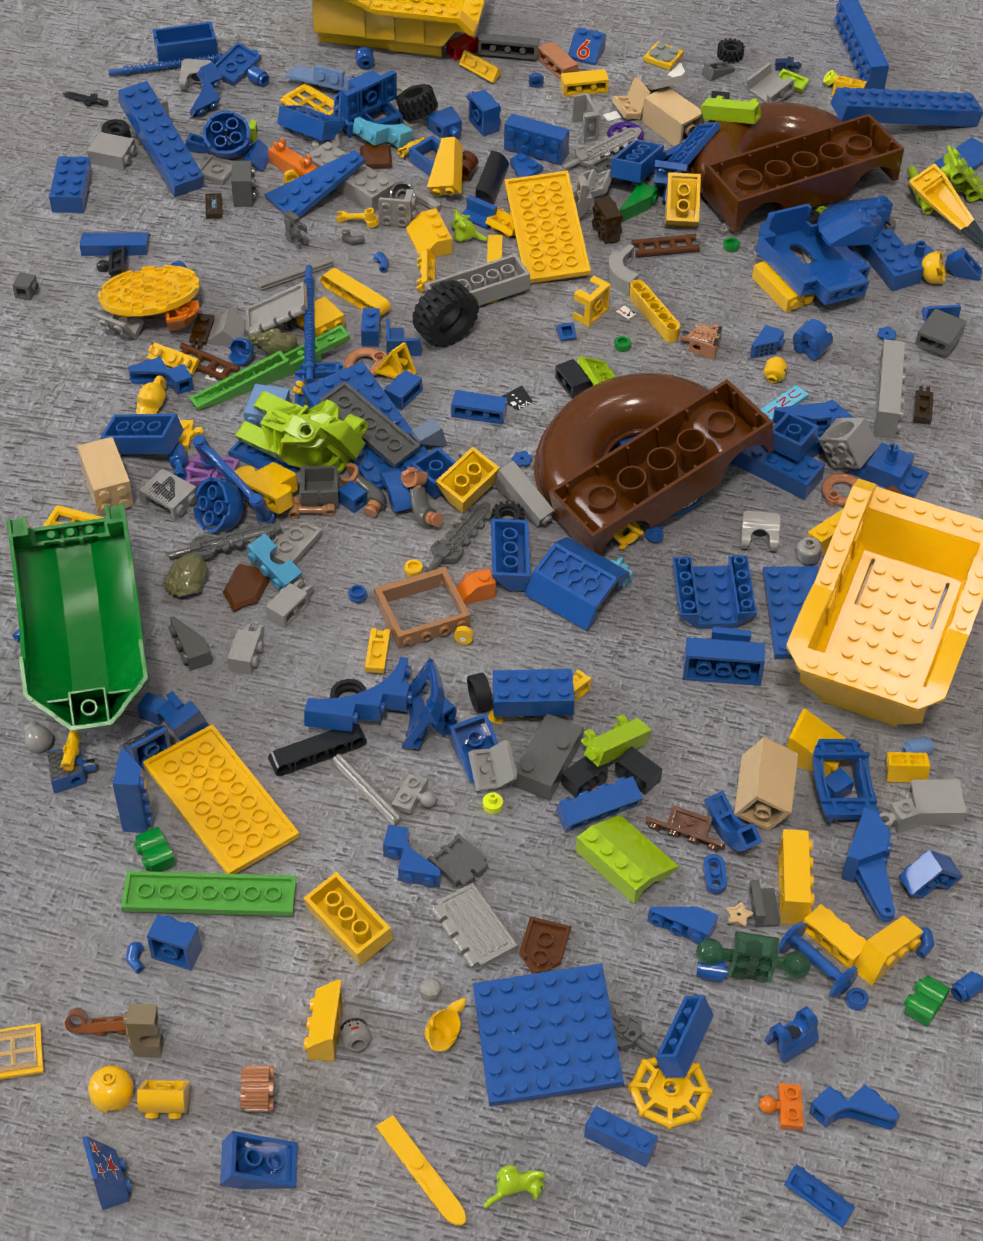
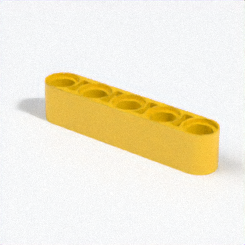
M332 268L320 277V281L326 289L362 311L363 308H380L381 317L391 310V304L386 298L337 268Z
M633 280L630 283V300L665 341L669 343L678 341L680 323L642 280Z

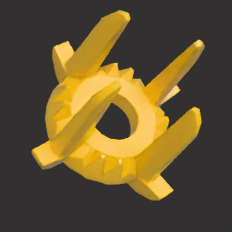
M635 521L621 528L613 537L620 543L619 549H625L638 536H643L644 531L640 530L639 524ZM628 527L631 531L628 535L624 536L623 531Z

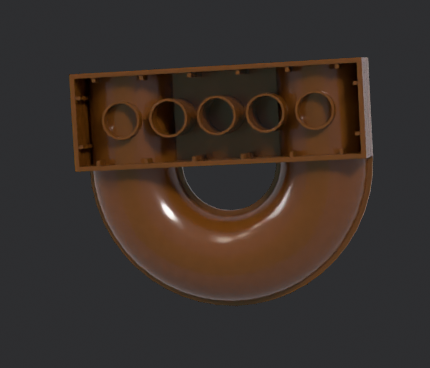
M791 102L760 103L761 117L756 124L715 121L714 123H719L721 127L690 162V173L701 174L700 193L728 226L734 232H738L741 230V226L748 214L764 203L772 202L778 210L809 204L812 208L819 205H827L831 201L850 196L852 188L858 179L869 170L877 167L892 181L898 180L904 148L870 114L841 121L835 114L817 107Z
M636 373L614 377L595 384L572 398L547 426L539 441L535 455L534 475L537 489L554 509L552 516L572 538L603 557L604 549L609 540L624 526L635 521H644L651 529L722 484V477L727 466L743 450L754 445H760L767 453L773 451V421L728 379L709 390L694 381L669 374ZM639 434L631 440H629L628 442L621 445L620 447L616 448L612 452H610L611 449L624 438Z

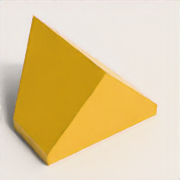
M403 342L393 349L374 372L394 379L404 370L416 374L417 372L406 343Z

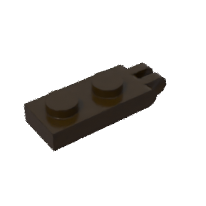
M198 313L189 338V343H191L192 347H196V344H198V349H202L203 345H207L215 315Z
M919 386V390L915 391L913 417L915 422L931 424L934 392H930V387H926V391H923V386Z

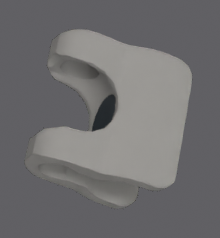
M184 59L179 77L180 89L188 90L191 84L201 83L197 73L200 67L211 63V61Z
M745 511L741 525L740 548L749 549V544L753 539L761 538L767 542L769 551L777 552L780 515L770 512Z

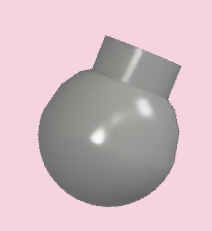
M36 721L30 722L25 726L24 741L30 751L41 753L51 746L53 738L48 728L39 725Z

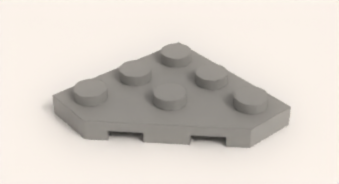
M308 522L299 523V526L289 527V525L281 526L282 530L270 537L277 545L276 555L271 560L283 564L290 559L296 564L322 535V529ZM250 542L244 543V546L247 548Z

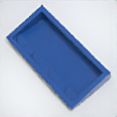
M83 232L80 240L81 256H109L111 250L123 246L128 251L127 256L147 255L150 233Z

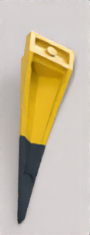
M935 163L909 181V186L923 201L983 249V231L956 193L945 173Z

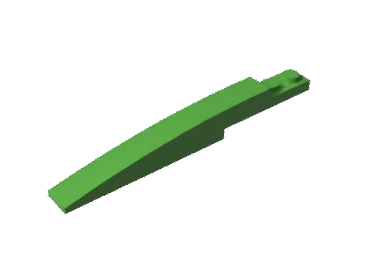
M342 325L315 338V362L322 360L321 354L350 340L349 333ZM304 344L285 354L278 351L190 396L189 399L196 409L200 410L250 392L255 384L267 385L295 373V371H299L300 366L304 363Z

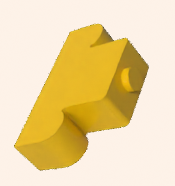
M275 462L257 471L252 466H243L234 471L254 493L262 495L271 511L281 514L293 506L292 493L298 490L295 472Z

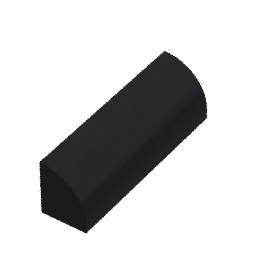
M491 150L476 187L475 197L493 205L509 168V162L503 154Z

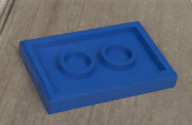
M237 42L214 65L223 76L222 80L235 86L262 57Z

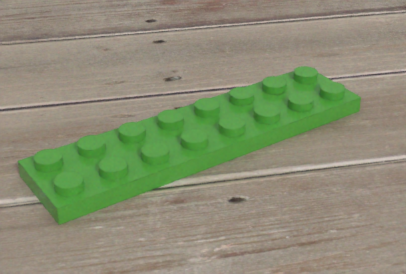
M127 871L121 909L122 912L293 916L296 876Z

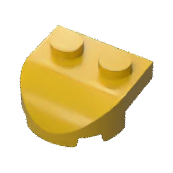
M497 209L496 215L487 217L485 223L490 225L492 229L499 230L508 237L515 235L511 212L507 213L504 209Z

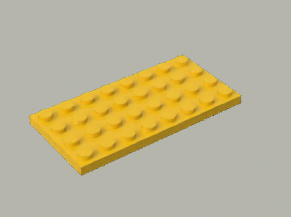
M568 171L505 179V188L521 262L530 273V283L591 275Z
M213 724L143 761L144 768L225 874H237L300 837L298 830Z

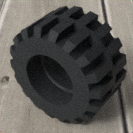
M429 84L409 87L396 98L403 119L408 121L422 119L433 113L438 107L433 88Z

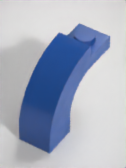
M723 790L704 799L705 805L713 819L712 826L731 849L741 852L763 842L754 823L746 825L734 815V811Z

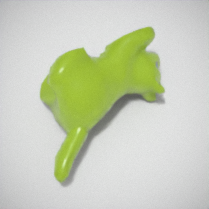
M458 209L454 210V218L450 226L455 230L453 236L455 241H469L473 237L487 241V238L479 233L472 221L469 220L470 215L460 214Z
M506 1165L502 1167L496 1175L497 1193L486 1200L484 1208L490 1207L504 1197L519 1192H527L532 1195L534 1200H537L545 1188V1183L542 1180L545 1178L546 1173L532 1170L521 1173L515 1166Z

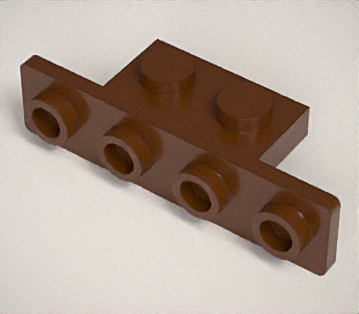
M674 805L667 823L648 816L645 817V822L649 824L648 827L660 831V828L668 830L669 835L678 838L680 835L688 837L687 841L699 844V842L706 843L707 848L719 851V848L725 849V843L707 837L713 821L712 818Z

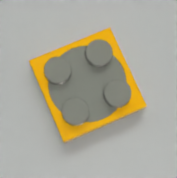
M657 42L644 55L643 61L670 70L683 56L684 51L662 42Z

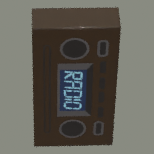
M222 193L205 194L206 219L222 218Z

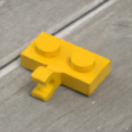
M180 420L184 431L177 443H181L186 448V451H189L191 440L196 435H203L205 437L203 428L196 427L194 429V420Z

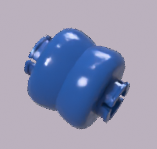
M360 47L355 52L356 63L359 68L369 69L373 66L375 59L370 48Z

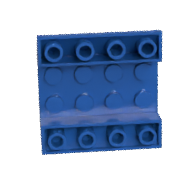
M566 537L555 542L534 569L525 591V596L583 630L588 631L598 618L597 609L614 586L620 588L630 572Z
M748 555L729 556L727 566H693L692 557H673L680 618L697 629H712L713 626L736 628L757 615Z

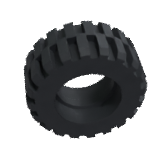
M454 280L442 281L440 284L433 285L430 290L428 289L423 297H420L419 303L414 307L415 311L412 315V321L416 331L430 345L434 347H448L449 344L453 345L456 341L463 339L462 337L469 333L470 328H473L474 322L478 318L477 313H479L478 301L460 282Z

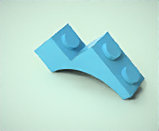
M360 117L355 118L353 133L374 146L389 142L397 148L403 147L412 141L414 131L403 123L384 125L373 123Z

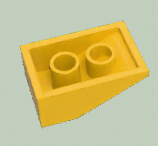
M668 173L665 225L697 227L699 223L701 174Z

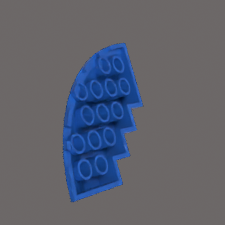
M883 195L875 198L854 199L836 203L821 212L817 222L818 232L822 234V239L830 247L873 244L874 237H878L880 229H884L885 222L889 221L893 203Z

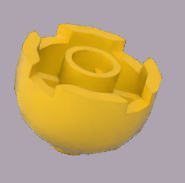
M942 251L931 252L922 259L921 265L924 268L922 275L927 283L938 285L944 284L946 280V268L943 265V261H941V259H944Z
M115 1065L101 1067L89 1080L88 1093L91 1103L97 1110L104 1113L117 1109L118 1111L123 1110L134 1097V1084L130 1074L124 1068Z

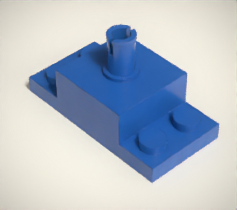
M371 70L358 77H350L348 80V91L343 93L344 119L349 122L396 99L397 73L391 70L379 75L374 70Z
M655 160L653 183L655 187L665 188L663 203H666L668 173L690 174L687 164Z
M882 442L860 469L848 468L847 473L884 488L894 485L905 496L911 498L916 497L929 474L925 470L912 466L915 455L900 450L898 444L895 448V443L887 445Z

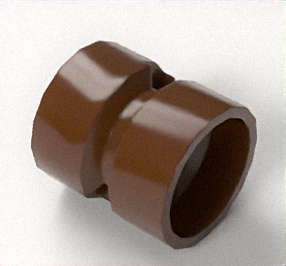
M469 151L463 152L462 181H466L471 177L479 163L477 156Z

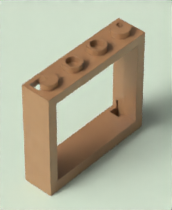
M446 567L374 588L375 602L388 628L391 629V634L398 649L410 647L440 636H446L455 632L459 626L470 628L471 615ZM445 585L459 614L401 631L388 602Z

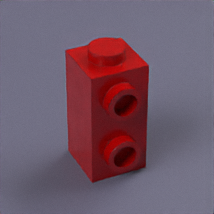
M465 33L447 41V55L454 61H458L461 59L464 50L471 53L477 52L479 38L477 36L473 38Z

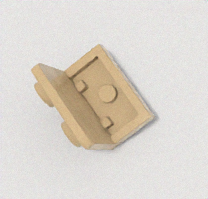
M634 77L628 95L614 96L612 102L625 119H641L644 97L650 95V91L639 77Z

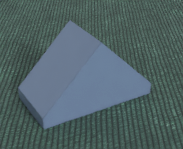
M434 418L429 419L410 432L419 444L447 445L443 430Z

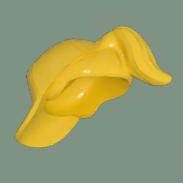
M158 375L153 382L142 386L137 396V414H157L166 398L165 389H167V382L163 376Z
M466 998L452 1002L446 1009L437 1011L430 1017L424 1030V1036L432 1050L437 1052L446 1051L456 1041L461 1027L458 1014L463 1011L466 1005Z

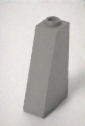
M511 461L498 471L494 485L511 502L514 501L515 505L519 503L520 507H523L524 515L537 527L542 523L546 525L552 520L554 509L514 461Z

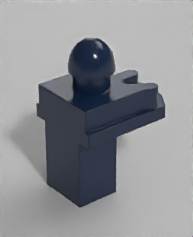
M790 56L787 58H776L775 70H782L784 68L793 72L794 68L799 69L802 66L800 62H794V57Z

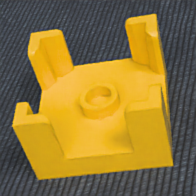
M596 276L590 279V282L599 286L595 291L588 294L578 289L574 293V300L585 305L584 316L574 312L573 319L588 327L609 310L610 283Z

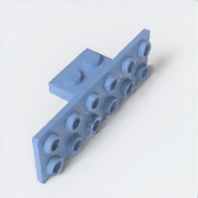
M317 64L314 66V69L296 66L286 73V78H290L292 81H303L309 85L316 84L321 88L329 87L334 91H348V80L350 77L344 76L345 71Z

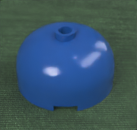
M228 110L219 111L211 115L203 127V139L207 149L211 154L222 159L230 160L241 156L248 149L251 141L250 128L246 119L234 113V111Z
M207 478L202 481L195 495H198L197 506L194 507L196 522L203 531L207 529L209 533H222L232 530L239 523L243 514V497L239 488L233 482L224 478ZM204 513H205L204 521H205L206 525H209V526H217V527L211 529V528L205 526V524L203 523V515H204Z

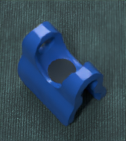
M805 1006L797 1011L795 1017L789 1023L783 1026L779 1022L772 1026L769 1035L765 1037V1042L770 1045L778 1040V1048L781 1053L780 1059L783 1063H787L818 1042V1019L812 1010Z

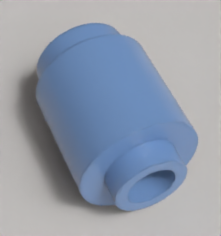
M925 737L907 740L904 742V746H902V752L927 753L929 756L934 751L931 739Z

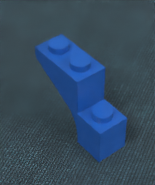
M213 62L200 67L197 73L202 85V91L190 110L192 117L196 115L201 116L208 109H215L221 99L214 88L220 85L223 76Z
M157 357L128 367L129 379L133 384H147L153 382L160 375L165 378L167 386L171 387L177 395L194 390L192 376L185 364L167 369L162 358Z
M388 824L383 843V857L393 860L401 859L398 868V881L406 884L414 883L426 887L440 888V869L410 847L408 843L409 828Z
M866 1084L848 1101L840 1091L834 1090L829 1086L811 1103L809 1114L825 1128L839 1119L850 1118L891 1130L897 1125L900 1114L893 1105L887 1104L880 1098L876 1090L870 1089Z

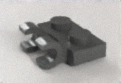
M291 210L285 211V236L288 241H291L298 249H301V243L308 245L307 237L302 236L300 230L306 233L307 226L301 223L299 217Z

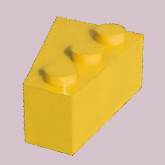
M903 915L866 941L854 965L858 968V975L869 985L873 986L911 950L914 951L921 944L920 938L924 931Z

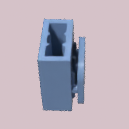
M255 384L244 411V420L262 428L260 422L265 414L253 407L261 392H268L290 402L289 389Z

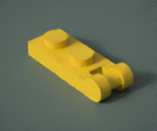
M371 628L365 672L385 673L391 629L377 630V628Z

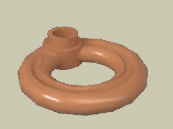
M369 347L358 348L346 357L344 367L346 369L353 366L360 357L373 358L374 365L369 368V371L373 376H376L378 373L374 371L386 358V353Z
M845 473L832 474L825 478L821 491L826 498V504L831 507L845 506L849 496H840L838 491L832 490V487L836 483H846L853 487L857 478Z

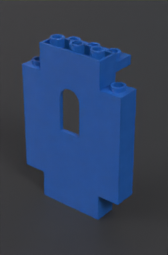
M809 204L770 212L767 221L761 223L755 251L800 297L815 294L824 305L866 294L869 284L867 277L871 266L850 246L830 247L822 239V234L818 232L817 223L811 224L808 221L812 209ZM798 246L802 248L815 262L804 264L790 250V247Z

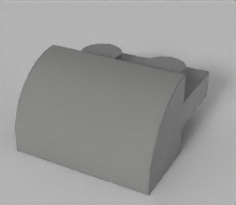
M591 169L581 173L580 176L584 175L586 182H589V191L592 196L591 203H595V199L598 196L606 194L612 177H610L611 169L597 173L595 169Z

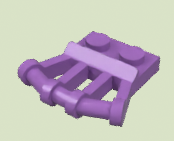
M199 453L190 458L187 462L188 466L184 468L187 473L185 481L194 486H199L207 478H224L216 468H212L210 471L197 468H206L200 460L201 456ZM220 456L233 471L238 469L240 465L239 459Z

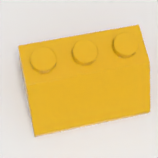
M437 208L420 212L406 227V231L419 257L422 256V250L426 248L434 257L452 254V237Z
M472 447L436 480V484L447 501L463 514L495 483L500 468Z
M335 980L317 988L315 998L311 997L310 999L312 1017L307 1019L309 1037L304 1038L303 1047L307 1051L308 1059L335 1061L343 1007L341 980Z

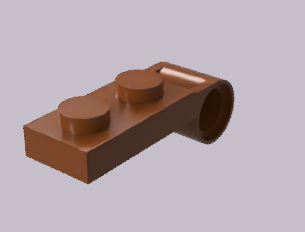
M79 1007L71 1009L65 1020V1027L69 1032L93 1033L96 1036L104 1035L109 1031L123 1034L126 1033L127 1026L123 1025L124 1016L88 1018L86 1011ZM71 1017H79L82 1023L74 1024L71 1021Z

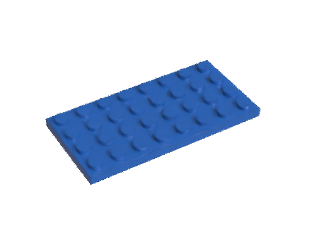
M363 361L305 385L301 389L308 402L314 407L319 404L320 398L346 381L414 439L410 433L411 427ZM365 444L357 459L350 461L357 465L361 476L383 490L385 487L382 486L379 471L393 467ZM420 444V449L397 466L400 472H403L407 467H411L412 462L429 452L423 444Z

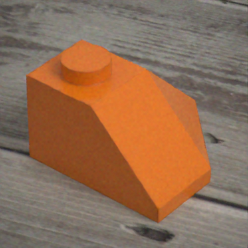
M198 300L180 306L178 310L165 312L169 331H180L190 324L200 311Z
M487 568L466 572L456 586L465 605L496 598V582L492 578L490 569Z

